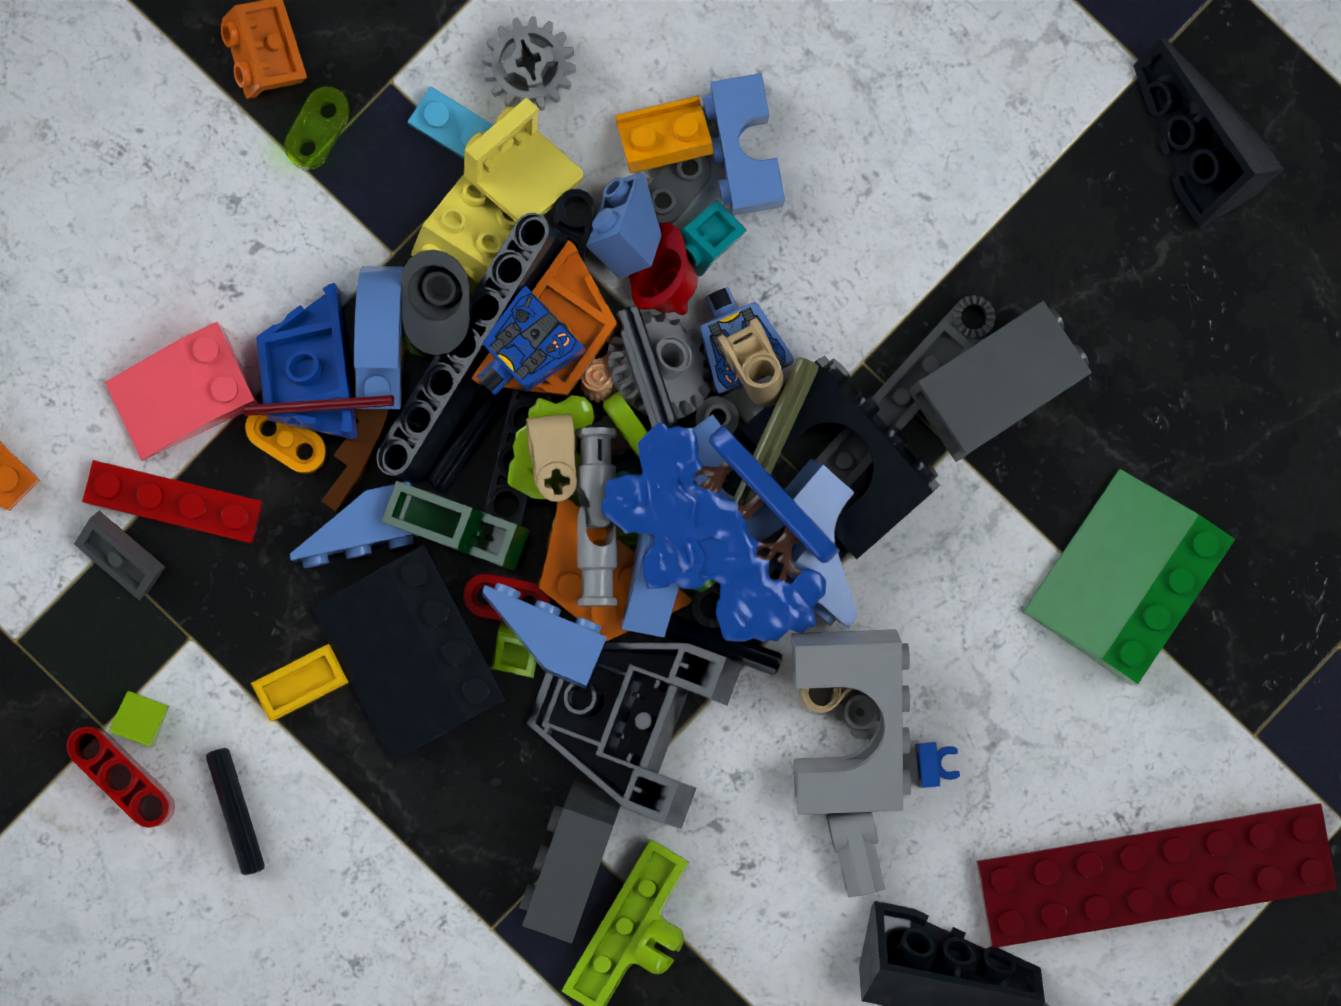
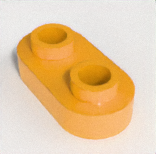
M266 415L248 416L245 430L249 440L290 469L298 473L308 474L317 471L324 464L327 448L323 439L314 431L276 423L277 430L275 434L264 436L261 431L262 425L270 420ZM304 444H308L313 448V454L307 460L299 459L297 454L299 447Z

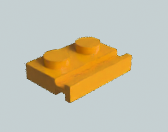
M699 95L615 115L630 174L714 154Z

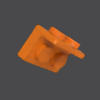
M261 0L235 5L222 18V39L225 45L231 49L235 62L234 77L237 85L243 88L246 99L256 98L264 90L300 84L307 79L283 0Z

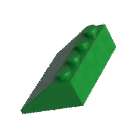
M1118 469L1023 612L1129 685L1139 684L1235 539L1196 512L1125 471Z

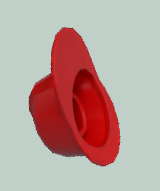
M658 223L662 236L652 266L629 275L634 305L638 306L641 310L655 309L661 313L675 312L679 315H685L688 312L687 302L697 288L698 277L694 267L687 258L684 238L680 230L671 223Z

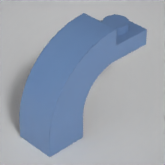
M362 266L359 272L354 331L356 397L393 395L394 406L356 409L401 408L402 270L404 269L402 266Z

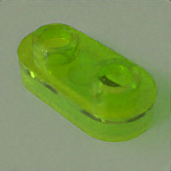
M321 87L314 90L307 98L284 144L287 157L297 168L312 170L318 168L326 161L350 115L348 101L341 91L333 87ZM328 104L334 105L336 113L333 117L324 118L321 116L323 106ZM305 142H312L316 146L314 153L309 156L300 153V147Z

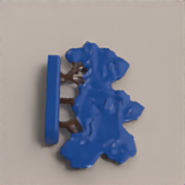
M664 423L655 425L638 442L642 474L640 476L628 474L616 479H609L605 486L606 497L602 500L601 509L604 516L625 533L638 532L654 536V545L643 558V571L647 589L667 588L671 583H676L681 589H699L708 579L715 580L720 584V598L717 601L716 616L722 636L726 641L745 642L752 638L762 642L778 641L789 630L803 633L808 628L816 626L814 607L826 594V580L821 573L812 569L801 570L795 568L792 559V546L794 544H803L821 563L829 562L840 552L837 546L723 424L709 437L711 446L725 460L718 467L704 466L698 457V437L692 428L677 426L669 429ZM732 470L756 493V496L746 506L723 498L720 494L724 479ZM703 474L707 476L708 479L701 485L694 484V479L698 475ZM765 504L785 524V530L776 543L758 542L747 530L748 518ZM769 548L770 553L766 557H762L757 554L758 550ZM779 552L781 556L777 560L781 564L784 563L779 579L773 580L769 576V564L776 553ZM790 571L796 576L795 581L791 584L786 582L787 574Z

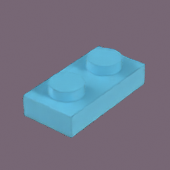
M431 86L408 120L409 126L464 159V150L468 141L479 132L484 134L493 126V124Z

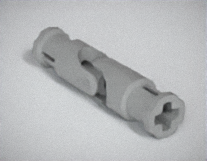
M589 427L576 429V437L580 438L581 465L576 467V489L581 504L577 515V569L582 571V598L578 599V606L582 607L618 606L617 598L613 597V570L617 568L616 525L606 518L601 510L602 500L606 497V483L609 479H616V466L611 464V438L615 436L614 428ZM586 527L592 530L599 527H607V536L601 546L591 542L587 535Z

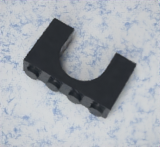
M824 355L814 362L818 365V372L781 453L807 429L820 423L845 425L856 431L865 440L873 458L872 480L863 496L838 517L834 535L857 560L931 495L940 484L935 480L938 474L934 467L921 456L917 459L906 447L909 442L902 431L894 424L887 426L877 415L880 409L876 402L864 391L858 393L847 381L850 379V375L844 366L834 358L829 361ZM776 405L764 407L741 428L743 433L756 447Z

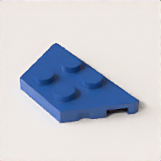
M335 283L324 287L323 291L325 294L304 309L301 305L287 314L281 323L272 325L256 337L263 404L353 398L341 295ZM354 409L266 415L272 422L348 439L358 438Z

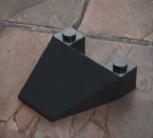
M605 643L586 689L551 674H545L527 725L625 809L682 829L697 788L659 774L660 767L688 693L691 692L728 706L742 664L689 643Z

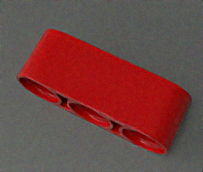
M82 727L72 732L66 746L71 760L135 823L142 827L151 828L164 825L170 821L175 810L174 799L170 793L108 732L98 727ZM87 734L96 736L100 743V750L92 759L86 758L80 751V742ZM119 764L126 766L131 772V782L123 790L115 787L111 781V773ZM149 795L158 797L163 805L162 814L156 820L147 818L142 811V803Z

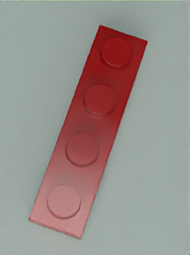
M96 460L92 461L82 500L86 504L250 544L254 542L263 502L260 500Z

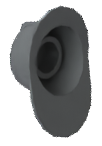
M433 249L421 251L410 258L402 270L401 290L404 332L410 342L422 352L433 355L449 353L461 345L468 333L470 322L469 279L459 261L448 253Z

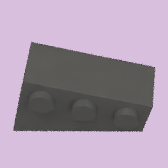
M574 780L564 807L555 805L546 829L554 833L550 847L541 844L533 870L541 872L536 886L527 884L519 907L527 911L522 926L572 944L621 806L604 790Z

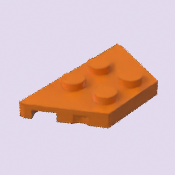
M569 240L532 293L584 346L586 352L577 360L530 390L531 392L568 397L618 325L575 245ZM488 353L471 378L477 384H482V382L476 376L495 359L490 353ZM514 378L503 387L526 391Z
M570 498L557 502L558 508L547 543L546 558L542 564L538 581L539 588L576 618L580 617L601 626L599 634L606 636V641L629 632L622 630L621 624L635 551L616 536L617 568L613 570V597L617 598L618 606H578V599L582 598V571L577 569V515L580 506ZM586 527L587 535L591 542L601 546L607 536V528L599 527L592 530ZM681 588L678 589L672 612L689 605L692 601V598Z

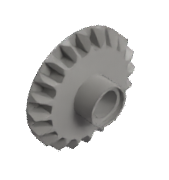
M648 311L642 314L676 419L684 418L697 410L711 391L709 382L712 379V375L709 371L707 357L703 352V343H698L693 337L694 329L686 330L680 325V319L670 320L666 318L665 313L651 315ZM618 327L611 337L607 351L610 377L624 400L637 411L648 416Z

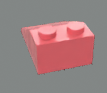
M218 322L173 342L105 382L142 461L243 414L244 405L259 404L224 328Z

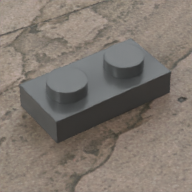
M100 510L88 520L74 543L77 548L139 601L150 592L165 568L152 554L140 546Z

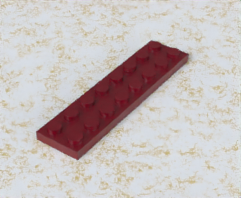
M1321 803L976 861L992 948L1337 890Z

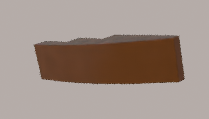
M401 343V380L408 352L403 343ZM354 409L355 419L359 421L356 425L358 438H346L334 454L347 467L322 499L323 503L337 513L342 511L365 476L384 437L393 409Z

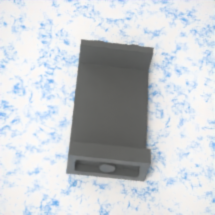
M1044 300L919 380L908 390L955 462L969 455L978 447L1092 373L1088 367L1089 361L1085 352L1080 346L1070 341L1064 332L1065 327L1062 318L1056 310L1048 308Z

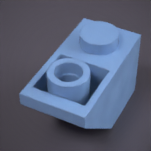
M639 171L624 178H616L605 187L603 191L604 197L598 214L592 222L593 228L586 245L618 279L651 267L662 236L646 178Z

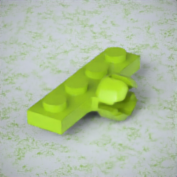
M650 839L564 985L563 993L584 1006H606L626 971L633 964L643 967L652 974H663L671 966L674 959L654 946L658 942L672 951L676 950L679 952L683 945L685 937L683 931L668 922L662 913L664 906L690 864L688 860Z

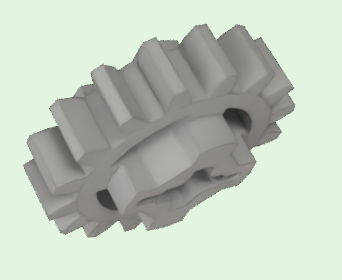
M531 16L528 26H522L519 19L514 18L513 30L508 31L500 25L498 33L501 39L499 41L488 39L486 42L487 47L493 54L482 56L483 64L492 67V69L483 73L485 82H497L491 89L492 95L497 97L505 93L506 107L512 106L516 100L522 102L527 97L531 102H536L540 111L545 110L544 99L550 97L556 103L560 101V95L557 91L559 87L570 90L571 82L565 77V74H574L576 72V65L565 60L574 56L573 47L562 48L567 39L566 34L563 31L555 36L552 35L553 22L548 21L543 28L537 27L535 16ZM530 38L540 39L550 46L542 48L532 43ZM514 42L515 49L511 57L504 59L500 63L504 51ZM523 48L526 49L531 60L537 62L535 63L534 71L535 80H532L531 74L527 72L525 67H521L523 66L524 58ZM555 66H558L554 78L544 87L543 79L548 71L555 69ZM518 81L527 86L529 91L518 90L508 84V82Z

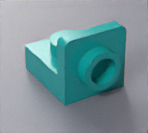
M718 200L712 203L681 231L687 258L694 267L696 274L700 277L708 271L715 260L740 240L747 231Z

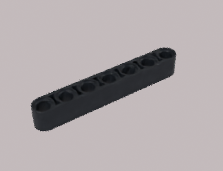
M535 212L521 216L470 297V322L466 337L461 345L451 352L434 356L381 443L377 452V464L383 473L407 482L409 481L410 483L418 482L428 474L482 384H477L471 378L489 353L482 344L484 339L525 286L531 292L567 243L565 230L559 224ZM545 229L543 239L540 243L536 244L538 233ZM522 266L520 277L513 282L515 271ZM499 304L496 316L490 319L492 308ZM476 341L474 352L468 356L469 346ZM453 378L451 390L445 393L447 382ZM430 415L429 426L423 431V422ZM407 452L406 464L401 468V458Z

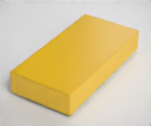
M327 644L252 682L251 685L269 721L273 722L350 682L332 646Z

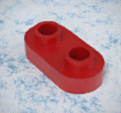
M480 574L473 577L465 586L463 594L464 603L471 613L481 618L502 622L504 621L490 604L484 605L478 600V593L485 585L494 589L496 583H500L521 593L519 600L521 601L523 598L531 596L536 601L540 600L550 604L549 596L539 588L538 584L491 574Z

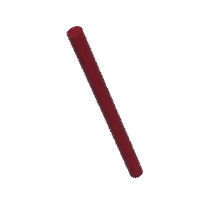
M384 395L244 405V415L394 406V396Z

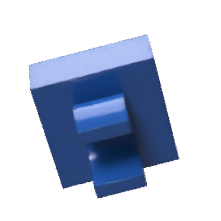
M936 742L915 744L920 788L939 787V777L946 780H954L960 777V771L948 772L941 765L944 756L958 754L956 747L945 746L937 751Z

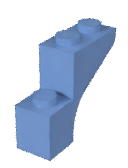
M810 459L784 490L835 544L834 531L838 516L854 492L827 467ZM794 544L792 546V559L795 568L801 570L812 569L821 573L826 580V594L815 605L814 613L830 626L837 621L849 628L857 618V609L839 555L836 554L827 563H821L803 544ZM778 561L774 566L782 572L784 563L781 564ZM792 571L787 574L786 582L789 584L794 582L796 578Z

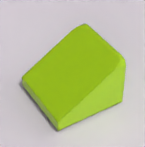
M501 621L491 669L533 678L537 662L508 626Z
M127 691L109 732L145 746L154 747L169 706Z

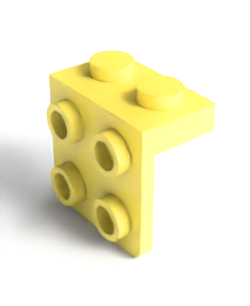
M527 97L516 107H507L498 116L496 123L484 134L482 132L475 134L468 141L464 150V177L515 222L527 213L546 214L557 204L562 194L574 189L583 180V170L538 131L539 108Z
M463 175L422 225L411 256L421 251L432 249L448 253L457 259L466 271L470 283V293L473 294L516 222Z

